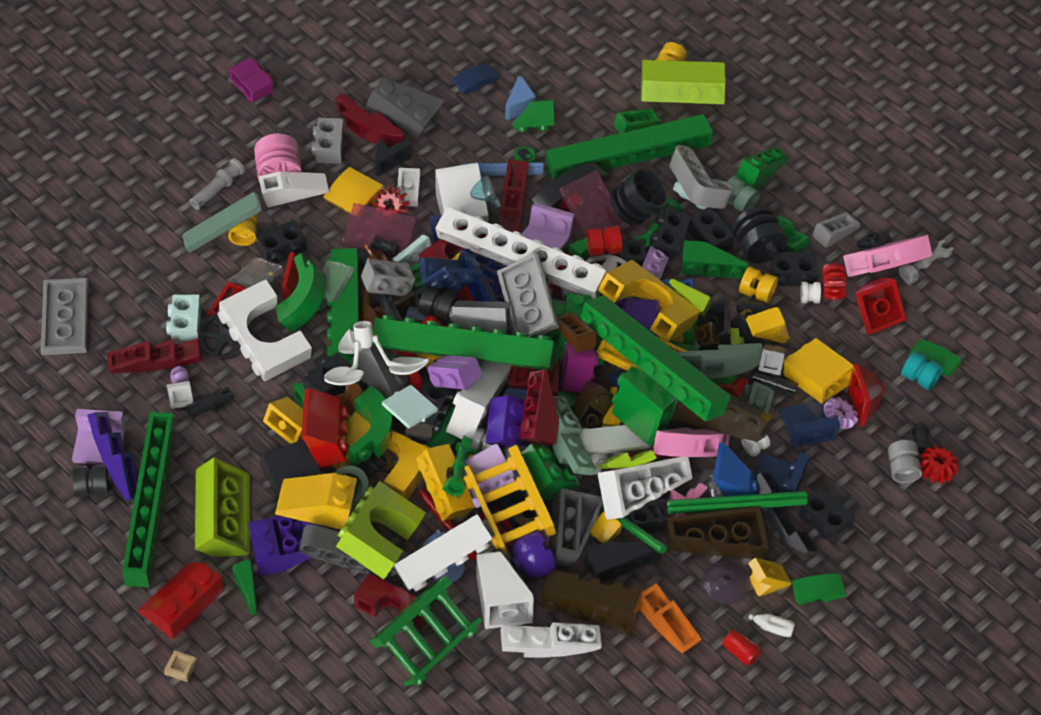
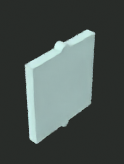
M412 385L399 392H394V395L382 401V405L407 428H411L421 421L425 422L426 418L438 410Z

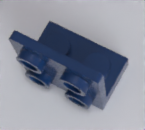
M423 257L419 260L422 285L431 286L434 289L450 287L451 290L463 289V286L474 282L476 278L482 275V270L462 268V260Z
M818 401L780 409V414L793 448L836 440L840 427L838 417H826L823 409L824 403L821 404Z
M800 452L798 460L793 459L791 463L762 454L754 476L757 479V475L760 472L771 473L782 492H796L799 490L806 472L809 455Z

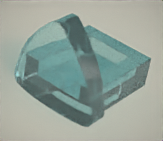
M488 176L483 177L474 185L470 192L473 199L489 201L493 209L501 206Z

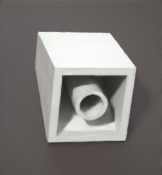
M478 163L436 169V199L441 217L446 207L452 209L459 208L467 215L472 217L479 216L488 223V211Z
M490 551L478 554L476 580L485 629L502 627V625L533 623V594L503 554Z

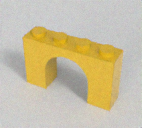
M633 260L608 272L598 289L599 292L614 303L628 296L639 297L644 300H657L660 312L650 330L667 343L691 329L701 313V310Z
M356 412L348 420L350 434L347 435L349 447L364 436L371 427ZM392 430V438L387 449L392 451L399 461L384 480V484L408 500L424 478L418 468L416 458L429 447L411 440L405 434L401 435ZM349 450L346 454V461L330 466L336 469L352 466V463L349 462Z

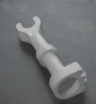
M939 241L937 248L932 252L933 256L918 260L912 265L904 264L898 270L901 279L909 286L918 280L919 270L928 268L938 258L950 257L954 248L944 249L946 241Z

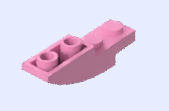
M927 234L888 243L876 248L845 254L843 258L847 276L850 277L901 266L933 255Z
M688 427L657 430L653 453L679 457L717 456L719 443L724 442L729 446L731 435L708 429L693 430Z

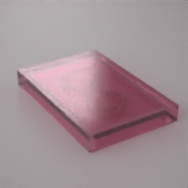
M597 170L559 189L570 212L575 214V221L584 238H587V229L600 228L604 231L605 227L619 226L620 230L626 228L624 222L613 210L610 194Z
M353 203L342 244L366 250L365 245L370 246L371 241H376L373 240V237L378 236L390 242L396 241L400 245L399 254L410 245L416 217Z

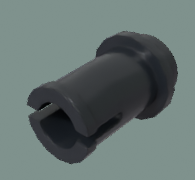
M378 236L373 237V240L376 241H371V247L387 254L390 258L397 256L400 245L396 241L390 242Z
M741 300V302H737V315L746 308H749L754 314L765 311V302H745V300Z
M918 423L913 426L911 432L914 436V442L918 446V452L922 454L928 447L930 429L926 424Z

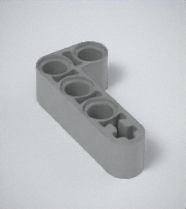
M683 145L676 146L669 166L689 200L699 206L726 208L733 191V186L722 180L710 179L691 148Z

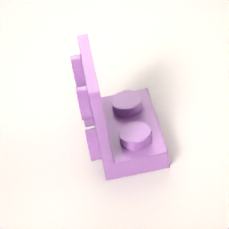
M534 203L532 205L529 225L522 235L530 240H539L547 247H556L562 250L571 238L575 214Z
M77 409L75 418L78 433L72 461L74 463L104 465L93 438L87 414L108 412L112 433L121 432L123 442L126 430L123 412Z
M494 444L467 459L466 463L467 466L469 465L472 474L475 475L507 460L498 444ZM509 470L477 485L481 494L484 495L516 481V477L513 471ZM466 471L463 472L462 478L467 476ZM470 489L469 491L474 498L472 501L475 507L478 508L480 507L474 490Z

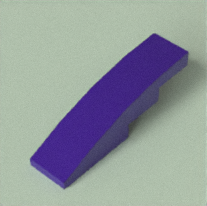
M108 412L87 414L96 446L113 482L126 501L135 500L138 473L133 453H125L121 432L112 433Z

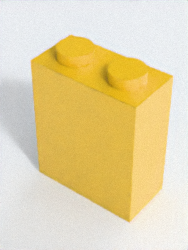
M817 338L804 344L801 349L794 354H790L784 360V376L791 382L799 383V388L821 404L849 385L853 364Z

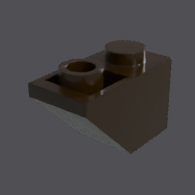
M587 381L575 403V416L582 429L598 428L613 404L612 399L614 395L601 385Z

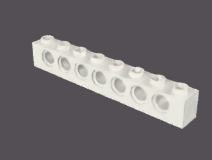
M446 207L435 228L438 238L507 266L536 252L540 258H547L546 261L541 262L544 275L548 278L547 282L576 294L589 295L593 299L599 297L601 293L598 289L607 274L603 266L596 263H587L576 255H567L559 248L547 247L539 240L527 239L519 232L513 231L512 233L507 231L499 224L494 223L492 225L487 223L479 216H469L459 208L452 209ZM461 226H467L465 230H458ZM480 234H487L485 238H478ZM500 242H507L504 246H498ZM522 249L527 250V252L524 254L517 253L519 250ZM561 265L567 266L565 270L557 269ZM581 273L587 274L585 278L577 277Z

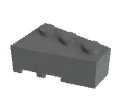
M383 77L373 89L366 104L387 117L412 137L418 139L438 114L445 100Z
M371 346L359 352L358 366L364 373L361 378L362 382H367L369 387L373 386L385 399L394 395V392H399L410 385L408 375H398L389 371L390 366H387L377 347ZM383 349L390 361L403 357V355ZM392 414V423H402Z
M561 488L552 500L551 520L556 534L550 536L549 548L553 554L555 565L571 568L579 558L603 504L601 496Z

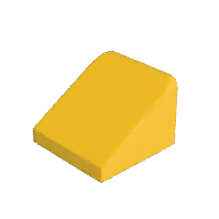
M604 511L594 522L590 534L601 544L611 542L621 534L622 524L616 518L606 520Z

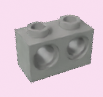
M318 118L317 126L313 127V139H316V142H312V155H316V163L341 164L344 139L343 118Z
M367 259L361 275L366 290L370 293L406 296L410 293L415 281L408 263Z

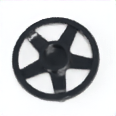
M218 312L204 321L200 328L199 339L207 353L224 359L235 357L241 353V345L238 341L232 339L229 327L220 321ZM216 319L218 329L216 331L204 332L206 326ZM203 338L216 339L217 344L214 352L208 349ZM229 344L239 349L237 352L229 355H220L224 346Z

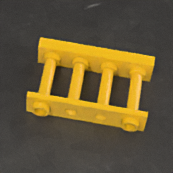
M517 445L508 448L510 457L507 458L506 462L475 475L472 474L468 465L465 467L467 476L463 477L468 490H474L492 530L493 536H491V541L495 550L500 549L503 556L507 555L505 543L535 530H544L547 537L556 534L554 524ZM509 470L517 471L519 477L516 478V481L484 495L481 494L478 483ZM519 489L521 491L526 490L528 497L525 498V501L495 514H490L487 503ZM528 509L530 511L535 510L538 517H535L534 521L502 535L499 534L496 523Z

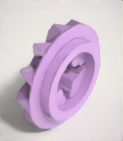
M831 397L824 404L825 416L828 418L838 417L840 422L839 428H852L858 421V413L853 410L854 405H849L847 400L842 401L840 397L835 399Z

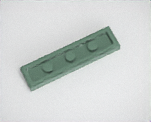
M252 192L183 233L185 249L191 253L262 211L258 195Z

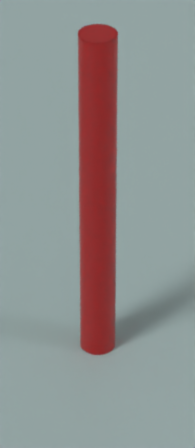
M424 488L417 493L448 532L456 527L451 520L442 522L439 513L436 511L433 498ZM475 550L467 554L471 561L475 560L478 555Z

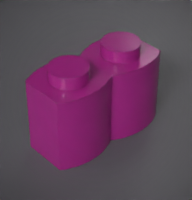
M249 57L229 68L231 81L252 103L273 92L274 80L272 76L266 74L259 62L254 61L252 58Z

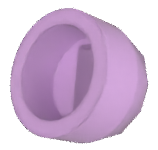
M181 366L173 368L170 374L171 382L174 384L189 381L188 371Z

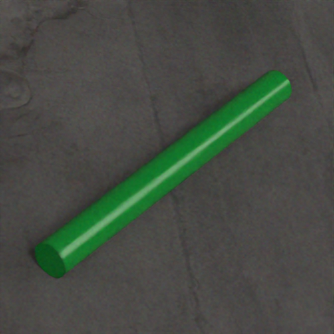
M602 504V506H601V508H600V511H602V512L605 511L603 504ZM616 518L622 524V527L660 554L666 551V545L628 518Z

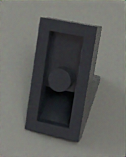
M379 139L374 160L375 175L378 177L411 159V143L406 139L388 148Z

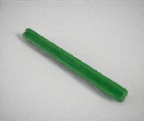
M806 491L676 499L667 501V511L669 514L732 510L760 506V508L806 505L808 496Z

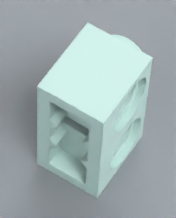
M173 295L172 304H168V317H171V321L167 322V335H171V340L174 339L177 344L199 339L201 322L200 295Z

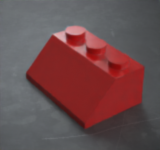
M307 388L304 394L303 440L320 468L346 461V454L349 448L347 435L350 434L348 419L351 418L348 406H344L339 397Z
M188 562L138 612L174 640L224 591L222 577L205 563Z

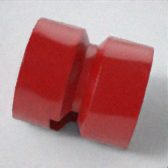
M619 226L605 227L604 231L600 228L587 229V246L590 257L602 256L605 252L609 255L622 253V238Z

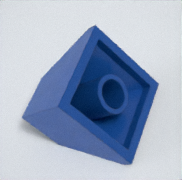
M724 442L719 443L713 481L724 496L759 494L757 479L751 470Z

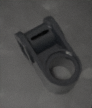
M659 499L631 511L629 520L647 533L664 530L667 517L673 516L667 511V501Z

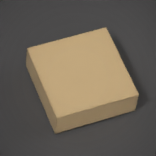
M174 650L164 673L167 676L188 682L198 662L197 658Z

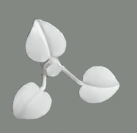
M360 321L353 325L354 332L350 329L346 332L338 346L341 353H355L353 366L351 368H333L325 374L324 380L334 385H350L358 382L364 375L362 370H356L358 367L359 351L371 347L373 342L376 344L387 366H390L389 371L394 374L407 375L417 372L429 362V358L398 357L390 361L378 341V335H373L372 323Z

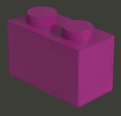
M566 342L559 376L562 391L581 392L587 381L594 383L595 371L593 369L594 366L598 365V353L594 351V348L577 353Z

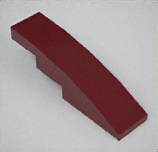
M508 159L498 224L504 227L505 230L513 233V231H520L529 162Z
M197 338L177 344L173 339L156 345L146 341L108 352V371L110 373L157 371L201 362L202 344Z

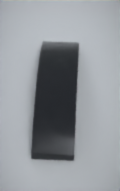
M599 162L583 164L553 180L532 199L531 203H539L558 209L561 207L562 200L590 184L594 187L610 179L611 174Z
M760 472L757 475L759 494L782 492L771 473ZM781 507L763 508L773 528L790 546L804 554H815L818 552L807 532L795 531Z

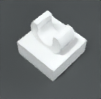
M189 381L167 385L171 409L185 407L187 404L193 403Z

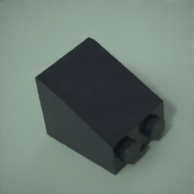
M303 439L263 454L259 462L277 501L283 479L321 475L319 466Z

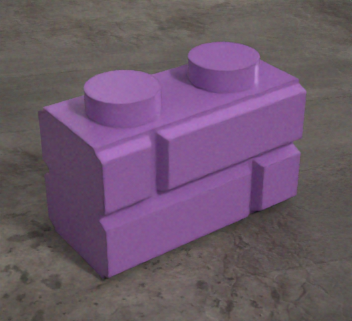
M444 355L437 362L428 366L430 380L435 387L466 390L473 383L480 380L483 375L475 357Z

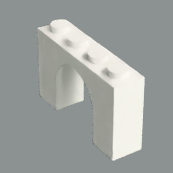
M266 279L219 302L218 312L220 321L223 324H227L232 339L239 342L243 356L246 359H250L253 371L257 376L260 375L264 382L310 359L312 347L301 331L273 343L259 341L248 331L247 327L254 318L277 306V295Z

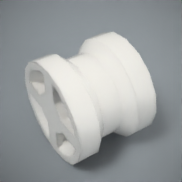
M801 282V303H807L808 301H813L815 304L820 303V282H814L813 284Z
M767 435L758 442L741 439L745 451L754 457L760 453L761 449H766L770 446V440Z

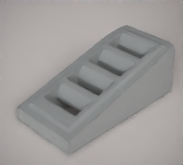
M845 212L817 223L813 237L827 248L860 228L861 224Z

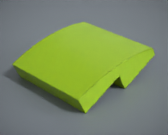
M652 450L640 452L631 458L628 453H621L598 464L599 469L606 470L635 467L656 459Z

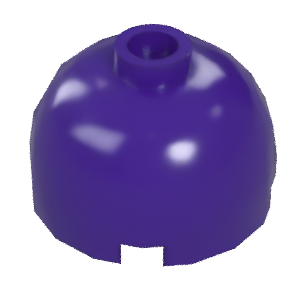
M537 530L517 538L511 550L513 558L510 561L513 568L530 578L545 576L549 574L550 570L555 569L553 554L550 548L545 549L542 543L546 541Z

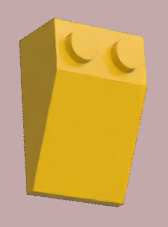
M329 473L283 479L275 515L341 530L349 517L357 478Z

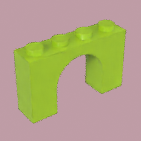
M379 481L375 488L370 486L355 507V511L352 512L337 536L341 539L336 547L384 579L397 562L403 550L382 537L373 528L370 521L382 523L408 540L426 512Z

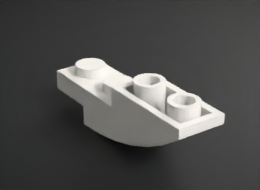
M552 623L550 627L502 625L501 628L502 651L523 652L524 657L538 658L576 655L599 650L602 647L599 625Z

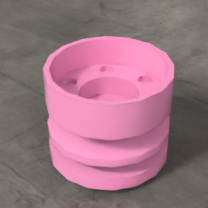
M279 133L270 134L261 138L256 143L254 153L258 181L259 176L279 171L302 172L298 143L293 137Z

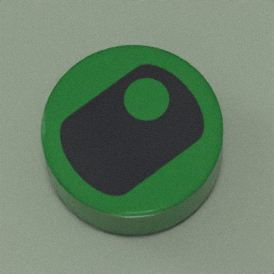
M520 147L515 151L514 160L535 162V152L529 147Z

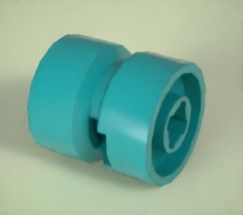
M915 350L907 359L901 375L911 381L917 379V383L921 387L930 391L940 378L944 366L933 360L928 361L926 355Z

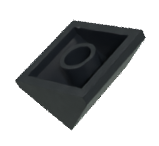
M729 297L711 305L705 317L699 314V322L697 323V326L713 322L721 345H729L731 299Z

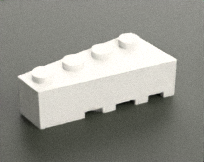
M478 362L483 374L482 378L473 383L468 389L458 391L453 401L456 407L446 432L460 439L464 435L473 439L477 428L482 425L483 419L489 413L491 398L498 397L505 385L512 368L511 365Z
M625 424L622 426H604L593 429L584 428L579 434L582 444L597 468L593 475L602 472L598 464L617 454H633L654 449V445L652 447L647 445ZM577 474L576 478L580 479L582 478V475Z
M689 457L669 458L635 467L598 473L606 520L623 518L631 511L641 508L647 502L655 500L665 492L671 491L691 480L692 473Z
M475 515L399 561L394 567L407 589L414 588L416 592L428 584L426 580L434 575L437 579L448 572L446 567L455 562L456 566L467 561L469 559L467 554L474 550L478 554L488 548V542L492 538L479 516Z

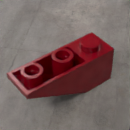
M545 369L530 372L527 381L528 388L524 402L519 439L536 445H555L559 419L548 372Z

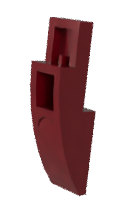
M343 93L336 97L337 111L344 116L345 127L356 135L375 144H378L379 139H381L388 148L405 140L404 132L390 123L387 117L382 116L377 111L370 115L367 110L359 107L352 98H348Z

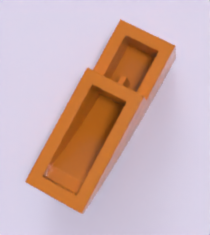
M657 583L642 593L641 612L678 651L683 654L702 640L675 601L672 600L670 602Z

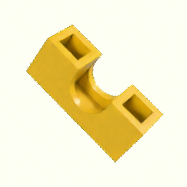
M449 444L428 448L416 458L418 468L422 472L427 489L433 498L436 511L439 513L442 522L466 516L475 508L467 486H465V490L459 498L455 497L456 495L452 497L442 490L443 484L447 481L446 475L453 470V462L456 460Z

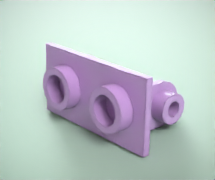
M651 246L642 267L660 280L669 257Z

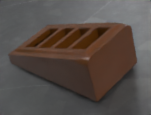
M571 312L557 317L560 326L557 329L577 353L596 346V332L574 313Z

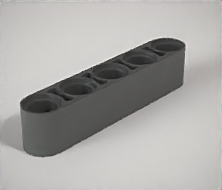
M306 525L304 527L300 544V552L302 554L361 573H370L378 576L336 547L341 539L337 536L339 532L318 525ZM402 552L396 563L410 554ZM393 566L384 579L404 584Z

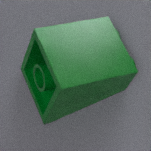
M632 366L626 373L623 372L618 379L617 385L620 387L612 399L614 404L612 414L647 445L652 447L655 444L657 430H666L670 426L678 399L645 372Z

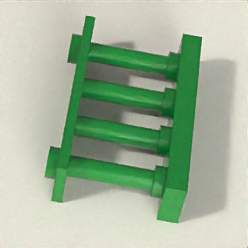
M447 576L437 579L369 640L374 648L388 647L411 676L403 682L405 686L421 684L428 677L426 673L465 637L470 638L479 630L477 626L483 621L480 617L468 621L447 595L448 591L446 588L452 584ZM434 599L436 601L440 600L462 627L453 637L430 610L431 606L429 604ZM415 616H423L445 643L436 653L413 626L414 622L412 619ZM400 630L402 632L405 631L427 657L428 660L419 668L395 641L397 638L394 635Z

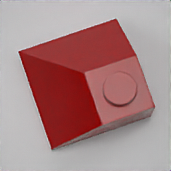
M881 277L864 284L855 293L867 335L874 334L907 320L895 279Z
M853 364L847 391L851 403L854 405L853 408L858 413L859 425L864 427L880 405L881 397L885 392L882 382H879L876 373L859 364Z

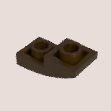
M713 322L693 328L694 344L700 351L717 350L718 345H721Z

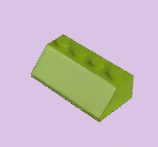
M642 60L641 101L724 104L725 63Z
M212 458L196 469L195 549L212 557L250 554V532L248 522H250V474L219 459Z

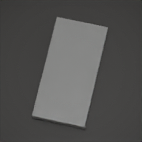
M536 252L497 271L505 302H510L511 325L514 336L515 332L529 334L528 338H537L538 335H544L560 327L540 257Z
M88 278L44 280L41 355L87 353Z

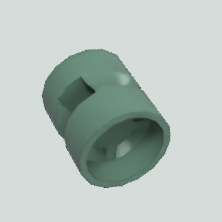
M737 176L731 177L727 182L733 186V191L727 204H734V208L741 213L755 207L760 198V192L750 185L746 186V182Z

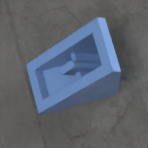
M518 76L505 105V119L507 120L516 118L530 101L536 100L535 95L523 77Z

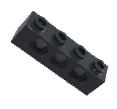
M428 373L419 392L436 406L438 410L426 418L425 422L421 421L411 428L406 427L405 435L432 442L435 434L440 433L442 419H446L448 416L449 404H453L456 389L433 386Z

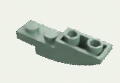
M762 344L718 345L717 350L680 351L677 353L709 379L737 375L757 367L760 364Z
M553 396L559 419L556 444L552 445L560 464H568L573 473L592 476L597 468L582 444V440L579 438V434L583 429L565 397Z

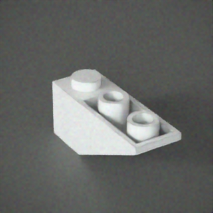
M279 171L259 176L261 191L267 208L329 193L325 173Z

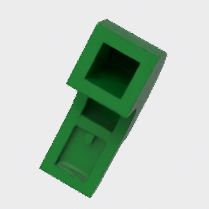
M301 253L294 257L299 273L298 285L286 300L275 306L279 323L291 333L302 327L312 318L321 305L326 291L325 274L317 268L312 259H307Z
M370 386L355 399L356 413L364 418L371 427L364 436L348 448L349 462L354 466L368 460L372 453L380 457L388 448L392 438V414L382 405V401L386 400L385 397L373 386Z

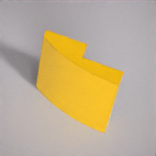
M349 167L335 180L329 188V193H326L323 197L326 201L360 219L368 205L376 201L374 196L380 194V189L384 185Z

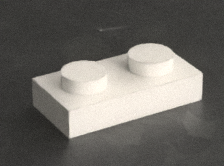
M399 168L397 187H401L400 194L405 192L408 194L404 198V200L410 201V204L407 206L418 207L420 169Z

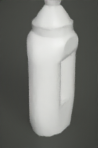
M772 614L749 615V619L754 620L765 631L784 637H791L795 623L791 620Z

